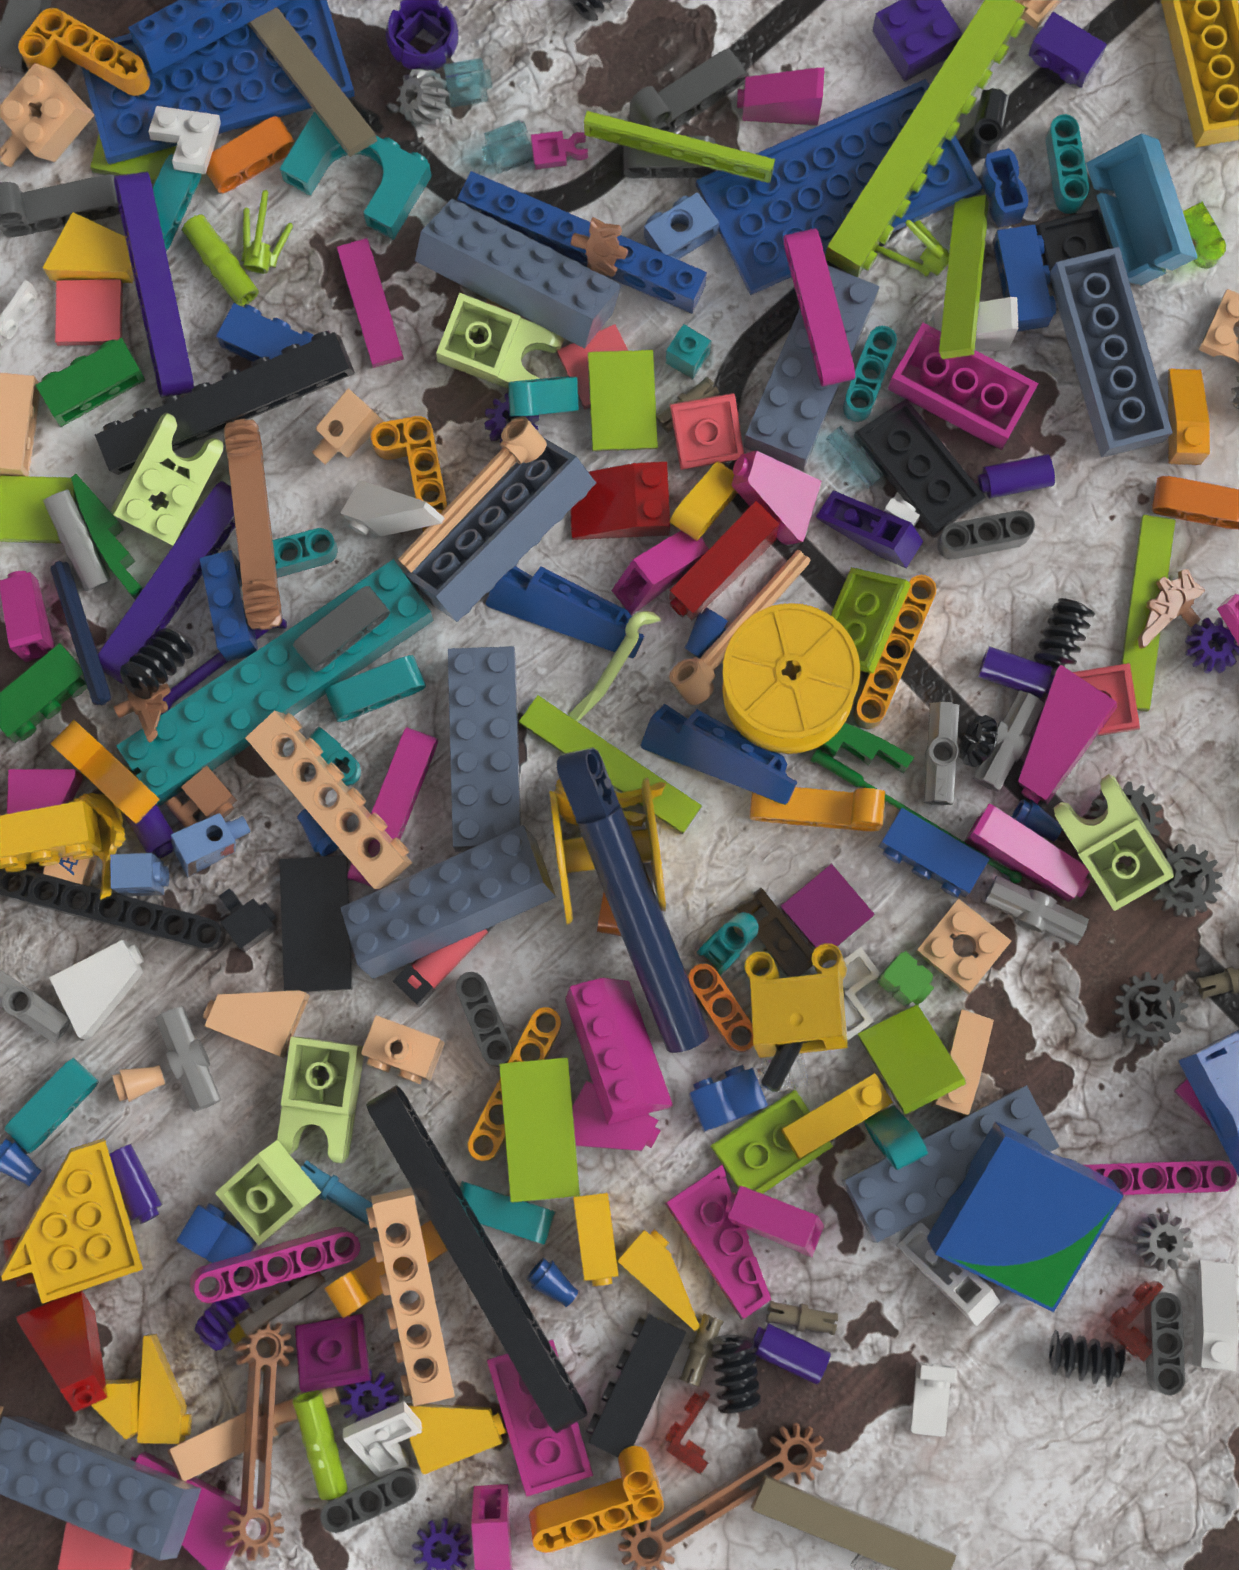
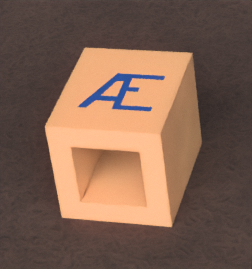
M94 855L92 858L73 860V856L59 858L60 863L42 866L44 868V875L89 886L98 856Z

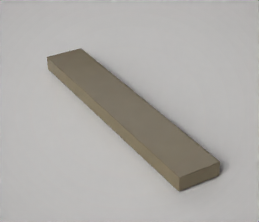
M277 7L248 23L349 157L377 142L376 134Z
M765 1474L751 1505V1509L757 1513L896 1570H951L957 1557L952 1551Z

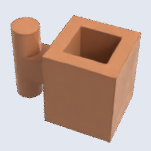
M205 766L181 786L191 798L183 805L174 796L165 805L182 825L187 828L198 823L194 817L201 811L207 818L219 813L225 818L233 811V804L237 799L208 766Z

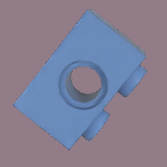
M698 192L690 197L688 195L681 197L673 204V208L663 214L658 212L652 215L646 221V225H644V239L650 248L678 260L717 236L719 231V221ZM684 224L687 229L683 232H677L672 229V226Z
M152 853L110 854L112 890L123 896L164 895V886L169 885L168 866H164L162 860Z

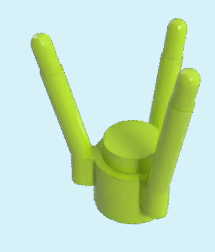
M267 190L262 191L255 239L251 242V246L250 210L247 207L243 210V253L241 261L244 262L243 267L246 270L260 274L268 273L269 267L276 268L278 256L293 228L292 223L286 225L272 253L269 251L270 246L261 242L267 209Z
M907 220L905 224L927 247L919 257L924 261L923 264L879 245L875 250L882 255L918 270L926 277L931 272L939 276L949 261V251L936 240L920 220L914 223Z

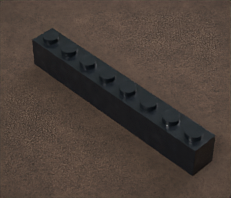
M320 332L312 336V341L302 346L300 344H293L282 349V354L272 359L270 357H262L251 363L252 367L242 372L239 369L229 371L221 376V381L210 384V382L199 384L191 389L193 393L183 397L180 395L171 396L163 400V405L153 410L151 408H144L132 414L133 418L123 423L121 421H113L102 427L103 431L95 434L108 470L120 475L133 468L159 418L164 413H169L176 419L177 428L172 438V450L176 451L223 431L226 423L234 422V420L251 419L356 374L341 337L335 332Z

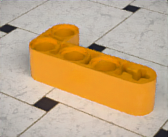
M56 8L43 10L18 43V49L28 70L34 63L52 69L61 56H64L129 95L139 96L144 94L150 86V78L142 59L138 55Z
M412 416L377 424L371 432V441L376 454L385 460L408 457L416 499L424 501L422 498L425 493L429 491L437 492L440 494L438 499L427 503L441 514L448 504L431 423L422 416ZM416 430L427 432L426 437L421 440L412 439L411 434ZM384 436L395 438L394 443L390 446H381L379 441ZM424 460L433 463L432 468L428 471H420L416 467ZM428 527L422 528V531L424 532Z
M75 720L50 743L135 824L160 800Z
M795 787L791 799L786 805L752 792L750 819L769 823L875 832L879 831L883 826L885 791L873 788H857L854 792Z
M431 1220L420 1226L428 1263L448 1251ZM374 1256L355 1270L348 1272L324 1288L342 1318L349 1316L383 1294L380 1275L386 1274L384 1261L377 1263L376 1256ZM400 1257L395 1260L393 1267L400 1271L406 1270L410 1267L412 1260L407 1257Z
M631 1446L619 1454L618 1463L621 1478L534 1507L530 1511L529 1522L535 1549L544 1553L554 1552L659 1516L664 1509V1502L658 1476L646 1449L640 1446Z

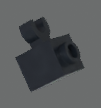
M230 888L219 895L222 902L231 912V915L220 923L243 952L248 951L277 929L272 922L277 917L266 902L260 905L253 898L243 905Z

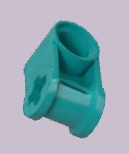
M318 726L310 735V738L322 748L323 753L320 756L327 764L332 762L337 767L341 764L348 765L350 771L347 774L342 772L345 776L342 781L346 786L354 785L361 777L362 769L360 764L336 739Z
M737 913L698 949L696 954L698 956L703 955L711 962L721 976L740 957V953L758 934L759 926L757 920L749 913ZM734 926L742 930L744 937L739 936L735 932Z

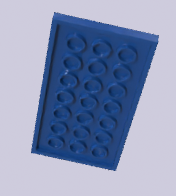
M289 0L278 6L277 8L346 97H354V89L327 0ZM248 23L154 74L144 63L150 78V86L144 94L139 96L129 95L81 67L103 150L109 165L177 146V143L150 139L149 128L156 106L219 115L221 125L218 134L261 123L274 116L282 117L312 108ZM131 34L111 39L138 55Z
M927 79L916 82L756 153L757 155L775 159L773 175L769 183L720 170L696 180V187L701 197L719 221V233L750 296L792 277L784 248V235L816 228L821 239L824 254L826 253L828 244L930 85ZM956 135L951 141L946 139L940 147L944 149L940 160L935 167L928 166L924 173L928 177L918 193L913 190L908 198L911 204L902 219L896 217L891 226L895 228L894 231L905 227L907 220L914 223L954 205L955 202L963 198H969L981 193L983 187Z

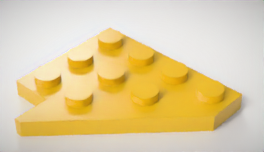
M104 1138L71 1148L68 1151L0 1273L2 1281H6L32 1272L42 1304L143 1270Z

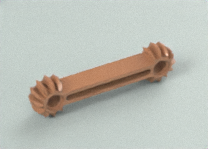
M253 419L234 420V422L226 423L224 436L231 482L244 609L248 625L252 629L267 630L280 626L282 610L270 522L262 441L259 427Z
M270 1322L242 1340L244 1343L233 1346L234 1351L243 1352V1356L236 1360V1364L241 1365L245 1362L249 1364L240 1514L235 1511L227 1513L226 1516L234 1524L223 1526L222 1531L225 1533L232 1532L233 1534L232 1538L225 1541L227 1547L238 1544L234 1556L238 1558L246 1552L248 1561H255L257 1553L262 1558L269 1557L270 1550L268 1545L273 1548H278L280 1545L279 1540L273 1537V1535L284 1533V1527L274 1526V1522L282 1517L281 1513L277 1512L269 1515L277 1365L284 1368L287 1367L290 1361L283 1354H291L294 1351L292 1346L284 1345V1342L291 1338V1334L285 1333L280 1336L279 1332L282 1329L280 1322L276 1323L271 1329ZM259 1340H264L270 1345L271 1353L268 1358H263L257 1353L256 1345ZM262 1369L264 1372L261 1416H258L260 1374ZM256 1460H259L257 1502L255 1509L253 1507L255 1463ZM251 1519L256 1520L261 1527V1533L256 1540L249 1538L246 1533V1525Z
M793 1423V1434L789 1435L784 1426L780 1427L779 1431L784 1439L781 1441L774 1436L770 1438V1442L779 1447L776 1452L659 1525L651 1527L650 1519L644 1521V1527H640L639 1523L632 1525L634 1533L623 1529L621 1536L630 1542L619 1543L618 1550L630 1553L626 1554L621 1559L623 1565H627L635 1561L632 1570H640L641 1566L645 1567V1570H651L653 1566L657 1570H665L661 1563L662 1560L668 1564H673L675 1561L671 1554L665 1552L666 1550L756 1495L762 1479L744 1491L740 1489V1485L776 1462H781L782 1465L779 1469L768 1475L772 1478L780 1480L793 1472L795 1484L800 1485L802 1481L801 1473L805 1472L806 1477L810 1481L814 1480L815 1477L810 1468L813 1466L820 1471L824 1468V1465L815 1460V1457L827 1456L825 1449H814L823 1442V1438L819 1435L809 1440L813 1433L811 1426H807L802 1435H800L798 1423ZM795 1444H801L806 1448L805 1458L798 1463L791 1462L787 1457L789 1448ZM703 1509L705 1511L704 1516L672 1536H663L664 1532L699 1510ZM644 1538H652L657 1542L658 1548L652 1555H643L638 1550L639 1542Z

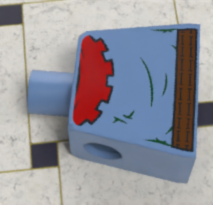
M219 813L171 834V841L174 853L188 878L233 854L236 851L235 840L251 831L242 814L225 822ZM211 837H219L220 840H218V841H211V840H209V838H211Z

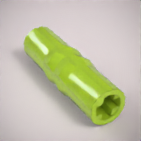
M199 214L186 221L182 227V232L200 255L203 263L210 269L212 276L219 281L232 301L240 306L253 301L257 297L259 290L241 267L237 257L231 253L228 245L222 241L203 214Z
M316 1390L300 1393L292 1401L319 1498L321 1500L336 1499L348 1491V1486L322 1392Z

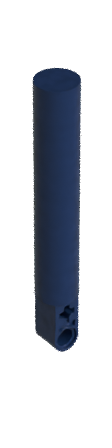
M595 748L561 754L557 760L559 778L666 1050L670 1053L691 1050L705 1042L710 1034L602 757Z

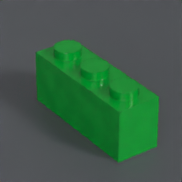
M121 337L118 340H109L103 343L98 351L89 356L84 355L74 359L69 367L60 372L48 373L42 378L40 383L36 384V387L60 427H63L141 384L146 379Z
M61 643L0 692V729L15 743L19 740L24 741L35 733L37 729L35 726L42 720L53 718L61 711V705L70 697L75 698L87 689L80 664Z

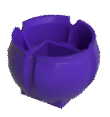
M402 0L398 7L399 11L392 10L386 26V39L392 56L398 62H402L403 66L408 70L429 69L435 71L446 64V58H452L459 41L457 21L453 13L447 6L442 7L439 0ZM423 28L438 40L426 54H421L409 44Z

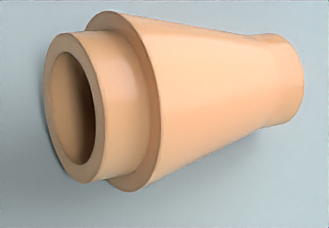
M160 1065L121 1069L119 1074L112 1075L119 1102L127 1099L131 1102L158 1086L165 1085Z

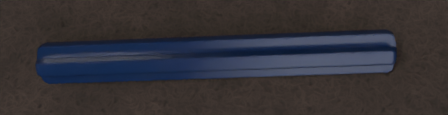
M57 561L50 567V571L92 703L103 706L111 700L110 690L68 562Z

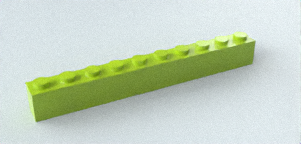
M984 0L828 244L825 253L827 261L856 277H859L863 269L870 270L878 256L874 251L880 243L885 245L895 229L891 225L895 218L899 217L902 219L911 204L908 198L913 190L917 193L921 190L928 175L924 174L929 165L935 167L944 152V149L940 147L946 139L951 141L960 127V123L957 121L961 114L968 115L977 100L974 97L977 89L981 88L984 90L993 75L990 69L994 62L998 64L1002 62L1009 49V46L1006 45L1010 37L1016 39L1025 24V21L1022 20L1025 6L1015 0Z

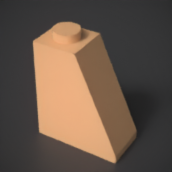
M300 990L218 994L215 1001L210 1000L203 1015V1019L207 1020L205 1027L285 1058L290 1045V1038L295 1034L310 995Z

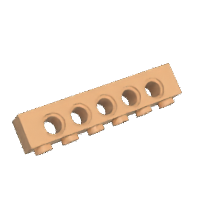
M273 711L245 738L374 889L387 887L412 864V861L406 856L409 853L408 848L397 837L392 839L387 834L385 829L388 826L377 813H369L363 806L366 803L365 798L354 787L349 789L342 781L345 777L342 771L334 763H326L320 756L323 753L322 748L312 738L306 739L299 731L302 728L299 721L290 713L285 715ZM292 740L294 751L290 756L286 757L283 753L284 744ZM313 764L316 774L311 781L307 782L304 772L309 765ZM334 789L337 793V800L333 806L329 807L325 801L326 794ZM356 814L359 824L356 830L350 832L347 828V820L351 815ZM377 839L380 843V852L375 857H371L368 852V846L372 840Z
M412 1187L371 1196L373 1207L366 1208L370 1229L377 1228L379 1241L373 1242L377 1263L384 1261L386 1274L380 1275L384 1296L391 1295L393 1308L387 1309L391 1330L398 1328L400 1341L393 1343L397 1363L405 1362L407 1374L400 1376L404 1397L411 1395L413 1406L455 1397ZM393 1223H400L405 1227L403 1234L398 1237L389 1236L386 1230ZM400 1257H407L412 1260L410 1267L402 1271L395 1269L393 1263ZM411 1290L419 1294L417 1300L411 1304H405L400 1301L401 1295L406 1291ZM420 1324L425 1327V1331L419 1337H411L407 1334L409 1327ZM420 1358H428L432 1361L431 1366L426 1370L414 1368L415 1362Z

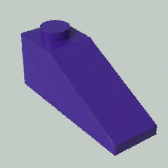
M834 490L816 516L822 523L880 558L904 568L908 567L923 543L911 522Z

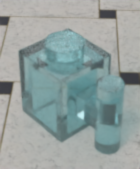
M481 58L443 64L447 89L450 93L451 107L488 101L487 89H492L493 86L490 69L484 70Z
M518 120L484 133L486 145L481 147L487 165L493 164L497 174L533 161L532 147L526 135L528 132L524 121Z

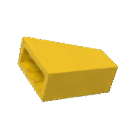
M72 212L42 267L49 279L55 282L56 280L121 279L123 283H133L134 276L125 236Z
M608 1193L573 1197L584 1281L591 1280L592 1286L613 1284L612 1277H618L619 1274Z
M406 1403L422 1423V1432L409 1438L422 1475L500 1445L503 1442L501 1435L506 1433L504 1423L499 1413L493 1415L491 1407L438 1404L413 1406V1403Z

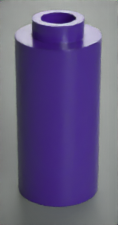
M1049 454L985 466L983 467L982 474L978 475V484L982 493H986L987 497L992 499L1052 487L1055 485V472Z
M988 646L979 669L978 678L1042 698L1044 693L1049 694L1055 675L1051 674L1052 667Z
M157 804L137 824L123 813L146 853H152L161 859L174 851L171 841V834L174 832Z
M132 1144L110 1153L124 1206L130 1220L135 1221L138 1219L140 1224H143L158 1216L159 1212L157 1209L162 1206V1203Z
M767 1323L765 1328L758 1327L753 1337L756 1348L754 1353L757 1357L818 1385L830 1360V1352Z

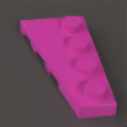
M721 1165L667 1201L665 1205L739 1318L743 1320L768 1303L771 1297L757 1258L754 1257L746 1229L733 1224L728 1219L729 1213L726 1212V1206L732 1193L726 1180L724 1167Z

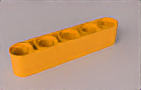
M916 575L909 581L911 584L876 669L873 674L869 673L853 714L855 722L861 728L873 729L877 727L887 712L936 595V584L927 575ZM922 587L927 591L928 597L926 599H917L912 594L911 589ZM902 616L911 617L915 621L916 627L912 629L902 627L899 618ZM892 645L898 646L903 651V657L899 659L890 657L886 650L887 647ZM877 675L888 677L891 686L886 689L879 688L874 682V677ZM868 704L873 705L878 710V717L873 719L866 718L862 714L861 707Z
M543 1007L533 1013L508 1063L523 1062L521 1052L527 1045H535L540 1049L538 1060L547 1058L562 1027L560 1016L554 1009ZM542 1015H551L556 1021L555 1028L548 1033L537 1029V1020ZM501 1077L468 1141L469 1153L480 1161H490L495 1158L506 1139L504 1123L497 1125L490 1119L491 1110L496 1106H503ZM481 1136H488L493 1141V1149L488 1155L481 1156L475 1150V1142Z

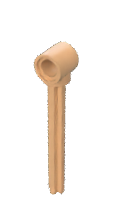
M517 417L505 426L501 434L503 441L500 443L502 449L441 513L445 518L442 524L429 526L397 559L410 573L417 568L516 462L519 464L532 462L544 452L547 446L546 440L526 417Z
M797 550L700 659L696 657L685 659L673 667L669 675L670 681L689 705L700 704L706 701L713 693L714 684L712 681L716 677L714 670L724 660L728 643L738 627L756 612L772 606L810 564V558L805 556L802 551Z

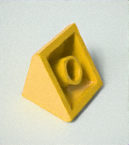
M141 1378L105 1379L108 1398L91 1406L127 1440L138 1434Z

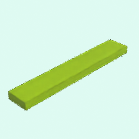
M586 111L584 118L585 136L766 183L771 182L775 159Z
M986 195L963 198L954 204L939 354L942 359L974 355L989 207Z
M1144 514L1140 521L1121 664L1130 663L1137 710L1148 712L1151 706L1160 633L1142 649L1139 648L1138 637L1144 631L1150 612L1146 608L1147 602L1150 599H1155L1160 592L1156 584L1157 580L1164 576L1168 579L1176 520Z
M539 695L536 696L519 721L520 725L563 754L588 748L597 749L602 757L612 786L621 793L641 789L642 781L645 778L649 779L650 786L659 782L666 783L662 795L652 799L655 816L684 834L702 808L701 804Z

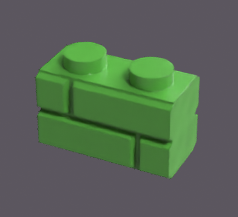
M906 951L901 952L893 959L877 978V984L888 993L892 991V997L903 1006L909 1005L912 1002L918 1005L934 989L930 984L933 980V974L923 965L918 966V961Z

